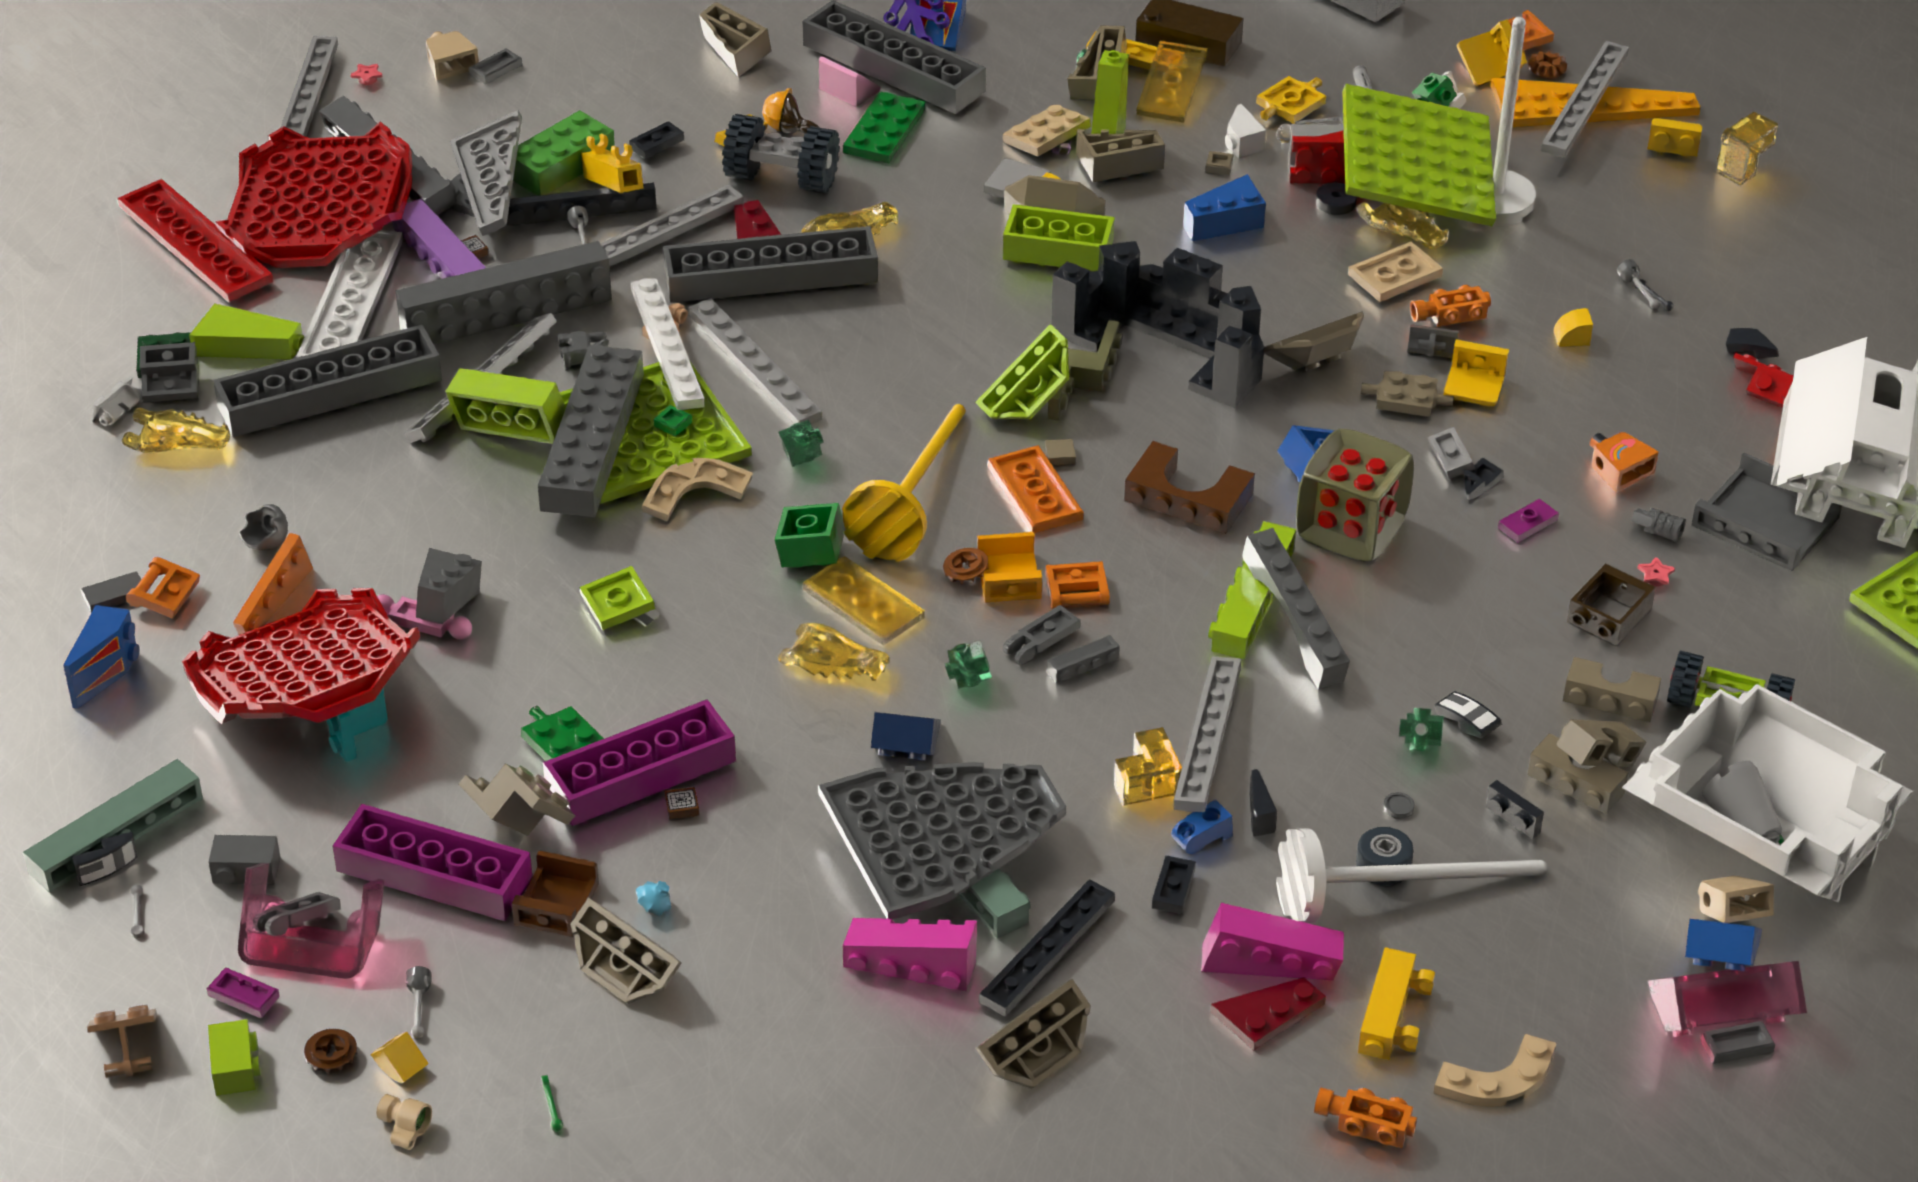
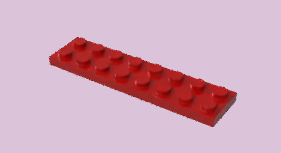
M159 179L117 198L118 205L122 210L226 301L237 300L250 292L274 282L273 275L254 257L245 254L219 231L212 221L163 179Z

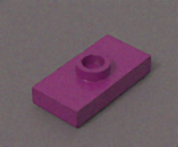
M1539 498L1499 520L1498 529L1519 543L1558 521L1559 513Z
M227 967L206 988L209 997L258 1018H262L280 997L279 989Z

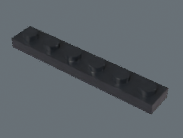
M654 182L643 184L644 189L623 193L610 188L512 198L510 199L506 226L568 219L567 212L574 206L586 208L588 217L657 209Z
M1089 879L981 991L979 1003L1006 1017L1115 902V892Z

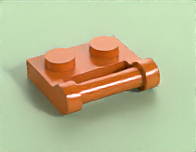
M154 557L148 565L149 570L136 588H132L126 595V601L134 607L143 606L173 619L199 583L200 574L163 558ZM165 574L152 594L146 593L157 577Z
M1103 561L1046 565V579L1051 609L1059 605L1100 603V606L1110 604ZM1098 590L1097 592L1060 594V592Z

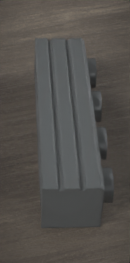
M1111 635L1048 659L1047 674L1055 683L1066 681L1071 677L1081 675L1086 671L1099 668L1101 665L1119 659L1120 646Z

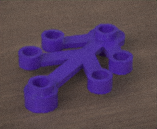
M895 0L890 10L883 16L885 23L893 27L897 25L896 28L905 32L912 21L916 36L932 44L934 42L926 34L921 17L935 22L940 29L947 28L950 24V19L945 12L938 13L919 6L915 0ZM923 0L928 2L931 8L935 10L940 9L944 5V0H939L937 3H933L934 0ZM906 2L907 10L899 22L898 13Z

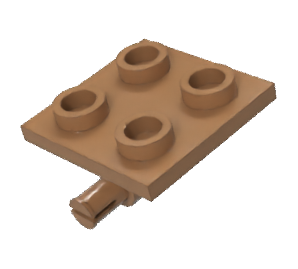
M139 1005L128 1008L127 1014L116 1015L115 1010L96 1013L95 1017H93L94 1020H90L87 1025L88 1033L119 1028L124 1058L122 1062L104 1064L106 1078L119 1075L132 1077L133 1073L153 1070L151 1056L131 1060L126 1026L154 1022L157 1017L156 1009L149 1010L148 1005Z

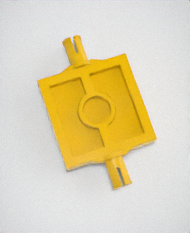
M1290 76L1284 78L1257 95L1256 104L1265 108V110L1260 112V117L1267 121L1272 116L1278 115L1288 122L1296 123L1326 104V95L1316 90L1322 86V80L1315 77L1309 82H1302Z

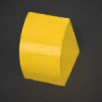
M1588 308L1572 310L1564 314L1557 321L1554 327V334L1558 347L1590 346L1593 322Z
M407 1031L396 1035L370 1054L385 1074L400 1083L405 1082L429 1064Z

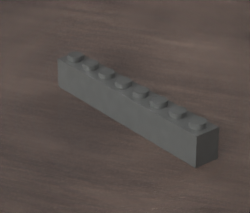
M344 95L319 110L326 129L335 137L364 136L378 124L369 112H363L355 101L351 102ZM412 151V186L408 199L415 201L421 198L436 215H439L457 203L454 195L456 189L448 178L444 179L435 167L431 168L428 166L422 156L418 157Z

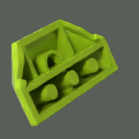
M1050 324L975 403L991 419H1032L1069 380L1068 340Z

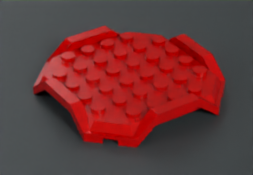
M381 121L364 136L308 138L283 126L269 134L270 140L258 147L254 143L239 152V186L228 218L215 221L218 230L245 254L275 268L327 266L344 250L351 249L374 235L389 222L402 219L412 186V151L407 142L400 137L396 138L392 135L391 129Z
M353 588L351 590L352 595H338L337 589H316L302 611L233 638L208 631L199 641L200 650L198 652L190 651L182 661V664L201 704L221 724L235 719L237 715L243 719L296 716L320 723L375 701L390 677L410 653V650L416 646L420 639L419 629L415 627L406 633L388 617L373 588Z

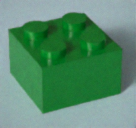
M839 503L783 508L774 539L782 568H800L810 565L827 566L837 563L845 535Z

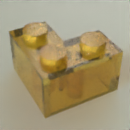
M1752 112L1745 118H1741L1739 122L1730 128L1725 129L1721 135L1722 144L1717 157L1718 166L1716 173L1740 186L1756 176L1760 154L1775 145L1778 123L1756 112Z
M1163 727L1134 733L1133 756L1115 759L1114 787L1123 806L1175 795L1182 766Z

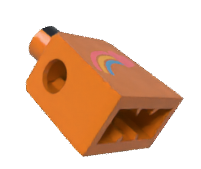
M1620 432L1610 438L1597 433L1590 441V446L1594 449L1592 468L1616 493L1654 474L1656 471L1659 452L1626 432Z

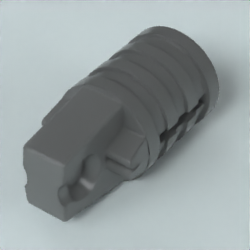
M1651 508L1650 512L1637 509L1634 511L1631 520L1634 523L1645 526V532L1653 535L1657 534L1660 537L1663 536L1674 542H1679L1686 525L1685 518H1679L1655 508Z

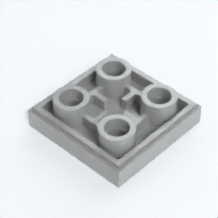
M1004 158L984 184V192L996 198H1004L1005 186L1012 185L1028 175L1042 177L1046 172L1051 173V171Z

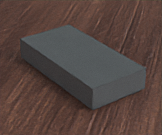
M505 48L469 67V75L486 85L522 66V58Z
M135 571L81 588L90 612L92 613L95 605L113 607L126 603V595L132 588H136L141 578L138 572Z
M1763 1021L1702 1032L1700 1039L1712 1064L1773 1053L1775 1049V1043Z

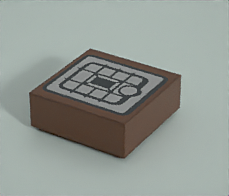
M477 235L461 240L478 259L489 255L488 247Z
M695 787L664 791L669 820L700 816Z

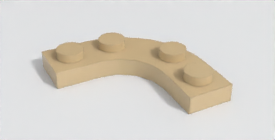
M695 458L693 462L679 466L676 463L666 469L656 479L642 505V512L668 522L680 498L686 492L695 488L715 489L741 500L752 480L753 473L727 462L710 458Z
M1525 1034L1518 1054L1512 1064L1501 1071L1489 1073L1471 1070L1444 1061L1435 1082L1433 1093L1463 1103L1485 1107L1504 1106L1507 1101L1521 1096L1525 1099L1533 1094L1543 1083L1552 1062L1557 1043Z

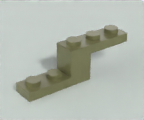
M1108 321L1098 353L1068 348L1069 380L1048 401V419L1059 420L1061 411L1067 409L1068 393L1072 394L1073 388L1102 392L1104 383L1110 381L1111 365L1115 366L1116 349H1120L1122 345L1123 333H1119V322Z

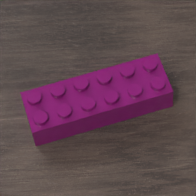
M708 699L545 761L543 762L544 777L552 784L550 790L553 793H559L569 802L567 807L575 814L570 824L574 826L736 762L735 735Z
M365 804L360 805L332 845L336 872L502 921H506L512 912L511 903L515 895L522 896L533 877L530 852Z

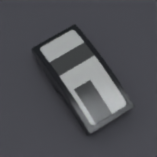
M1457 691L1452 692L1434 704L1437 715L1458 721L1460 732L1483 738L1502 725L1501 719L1494 712L1475 699Z
M129 832L102 839L103 849L73 856L79 886L108 877L138 858L133 833Z

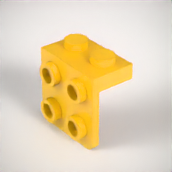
M1508 19L1498 22L1489 32L1462 40L1457 44V49L1473 84L1476 86L1491 82V78L1506 77L1512 31ZM1522 50L1520 69L1527 63L1524 50Z
M1654 118L1651 123L1647 150L1697 157L1702 125Z
M1456 339L1452 365L1443 395L1454 396L1453 400L1471 402L1482 406H1496L1506 376L1509 349Z

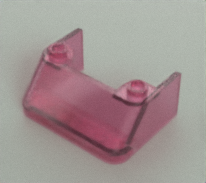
M260 863L246 868L237 948L238 955L244 963L253 966L342 979L352 978L363 970L379 931L385 880L377 879L363 885L361 909L349 916L346 931L303 925L298 928H288L285 934L274 937L267 934V932L256 931L253 928L252 920L256 914L285 902L280 897L266 895L269 863Z
M1799 961L1745 967V971L1729 969L1648 980L1649 993L1665 1031H1672L1673 1037L1692 1035V1028L1759 1018H1765L1766 1024L1786 1022L1785 1015L1807 1013Z

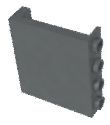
M1743 453L1737 471L1707 502L1700 499L1695 504L1691 526L1787 570L1793 571L1840 518L1842 505L1831 503L1823 522L1796 515L1795 509L1798 493L1771 485L1774 465Z

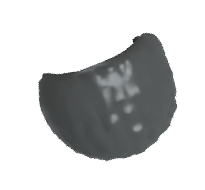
M266 504L256 511L245 515L246 524L240 531L241 540L248 548L271 550L280 546L285 541L288 534V522L286 515L278 506Z

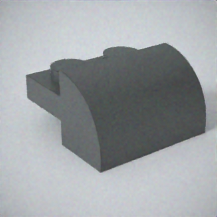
M195 342L140 346L143 403L198 399L199 367Z

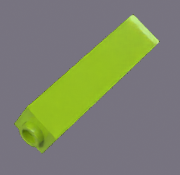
M1104 50L1098 63L1091 134H1101V130H1109V134H1123L1126 129L1129 54L1120 53L1116 50Z
M214 303L189 334L190 341L195 342L197 357L290 360L297 354L304 339L301 323Z

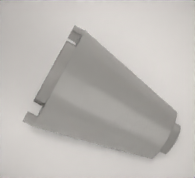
M1741 761L1727 767L1730 773L1723 777L1718 773L1706 784L1702 791V796L1712 809L1775 844L1780 840L1779 835L1782 832V827L1758 768L1753 762Z

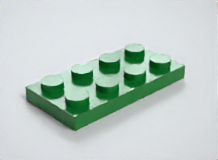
M879 92L843 143V153L889 164L924 113L925 101L898 96L889 92Z

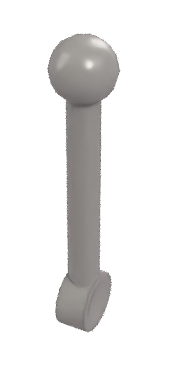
M138 884L131 887V894L134 896V926L131 928V933L134 938H141L145 933L141 925L140 895L143 893V888Z

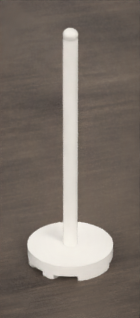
M1516 17L1513 20L1495 165L1493 168L1496 221L1493 226L1518 224L1522 222L1523 217L1534 210L1536 190L1533 184L1524 176L1507 170L1526 25L1523 17Z
M1309 828L1288 829L1286 831L1287 840L1280 842L1278 847L1282 877H1277V890L1280 905L1285 916H1291L1293 920L1312 924L1318 921L1323 911L1326 883L1537 876L1546 874L1548 865L1543 860L1325 867L1322 846L1316 833Z

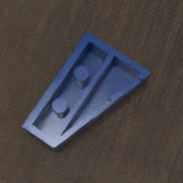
M1246 174L1186 201L1184 205L1183 227L1192 242L1264 228L1266 202L1249 175Z

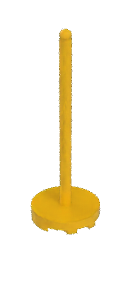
M956 404L900 485L886 480L867 481L857 486L843 504L844 534L849 541L852 540L862 549V554L868 558L873 559L877 557L886 560H896L895 562L905 560L916 551L924 539L927 529L926 515L922 505L912 494V491L965 415L966 409L963 405Z

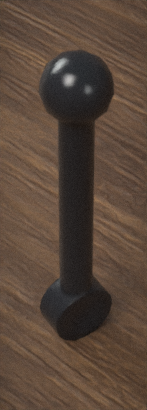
M1639 279L1650 295L1657 299L1666 311H1671L1674 308V304L1671 301L1663 299L1646 285L1645 280Z

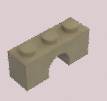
M1578 657L1573 658L1565 683L1564 702L1651 722L1662 678L1632 671L1628 681L1612 683L1601 675L1602 663Z
M1570 719L1563 727L1561 737L1556 745L1580 765L1599 766L1604 757L1617 767H1633L1647 742L1622 722Z
M1549 733L1530 754L1527 775L1607 815L1625 794V789L1622 787L1627 783L1629 772L1603 759L1599 766L1589 769L1579 768L1573 765V758L1556 745L1559 738Z

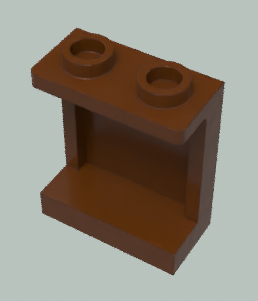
M538 851L536 855L537 868L524 895H515L511 903L514 925L574 938L571 922L588 897L593 898L599 885L597 863L557 853Z

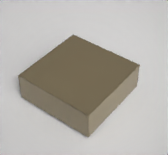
M1209 151L1205 173L1230 176L1234 154Z
M1073 439L1045 440L1046 456L1052 465L1076 464Z

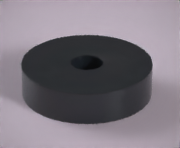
M1327 183L1320 186L1316 191V205L1325 213L1342 215L1351 212L1356 207L1357 197L1346 194L1344 183Z

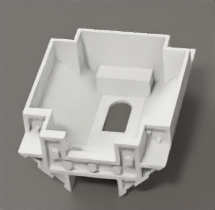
M1867 337L1796 361L1793 382L1783 404L1771 485L1797 492L1795 514L1818 522H1823L1831 503L1884 518L1878 531L1877 540L1905 548L1914 528L1918 529V360L1913 371L1867 358L1865 357Z
M1757 684L1748 693H1742L1739 699L1721 689L1711 698L1706 697L1701 703L1699 710L1695 714H1689L1683 725L1678 730H1673L1662 746H1657L1653 750L1649 761L1641 763L1635 775L1622 787L1812 893L1836 902L1840 900L1844 881L1860 863L1871 868L1876 859L1879 843L1882 839H1887L1898 819L1895 817L1897 810L1908 801L1913 792L1911 789L1880 774L1885 756L1884 750ZM1741 761L1753 762L1758 768L1782 827L1781 835L1784 842L1781 845L1778 842L1775 844L1704 805L1706 802L1702 796V791L1706 784L1718 773L1721 777L1730 773L1727 767Z

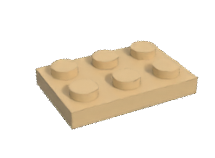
M1055 104L1003 133V142L1035 156H1040L1076 136L1077 129L1086 130L1090 128L1091 121L1087 116Z
M1409 242L1349 266L1348 275L1381 302L1442 277L1443 268L1414 243Z

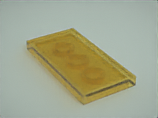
M1160 41L1136 108V115L1184 123L1207 57V48Z
M846 556L841 557L836 564L827 566L803 582V590L882 646L925 618V610Z

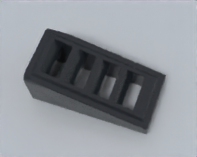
M1258 769L1251 770L1249 788L1251 832L1254 837L1275 833L1277 809Z

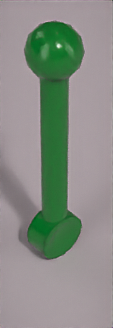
M548 1075L541 1076V1082L552 1118L550 1127L553 1131L558 1132L562 1130L563 1122L558 1118Z

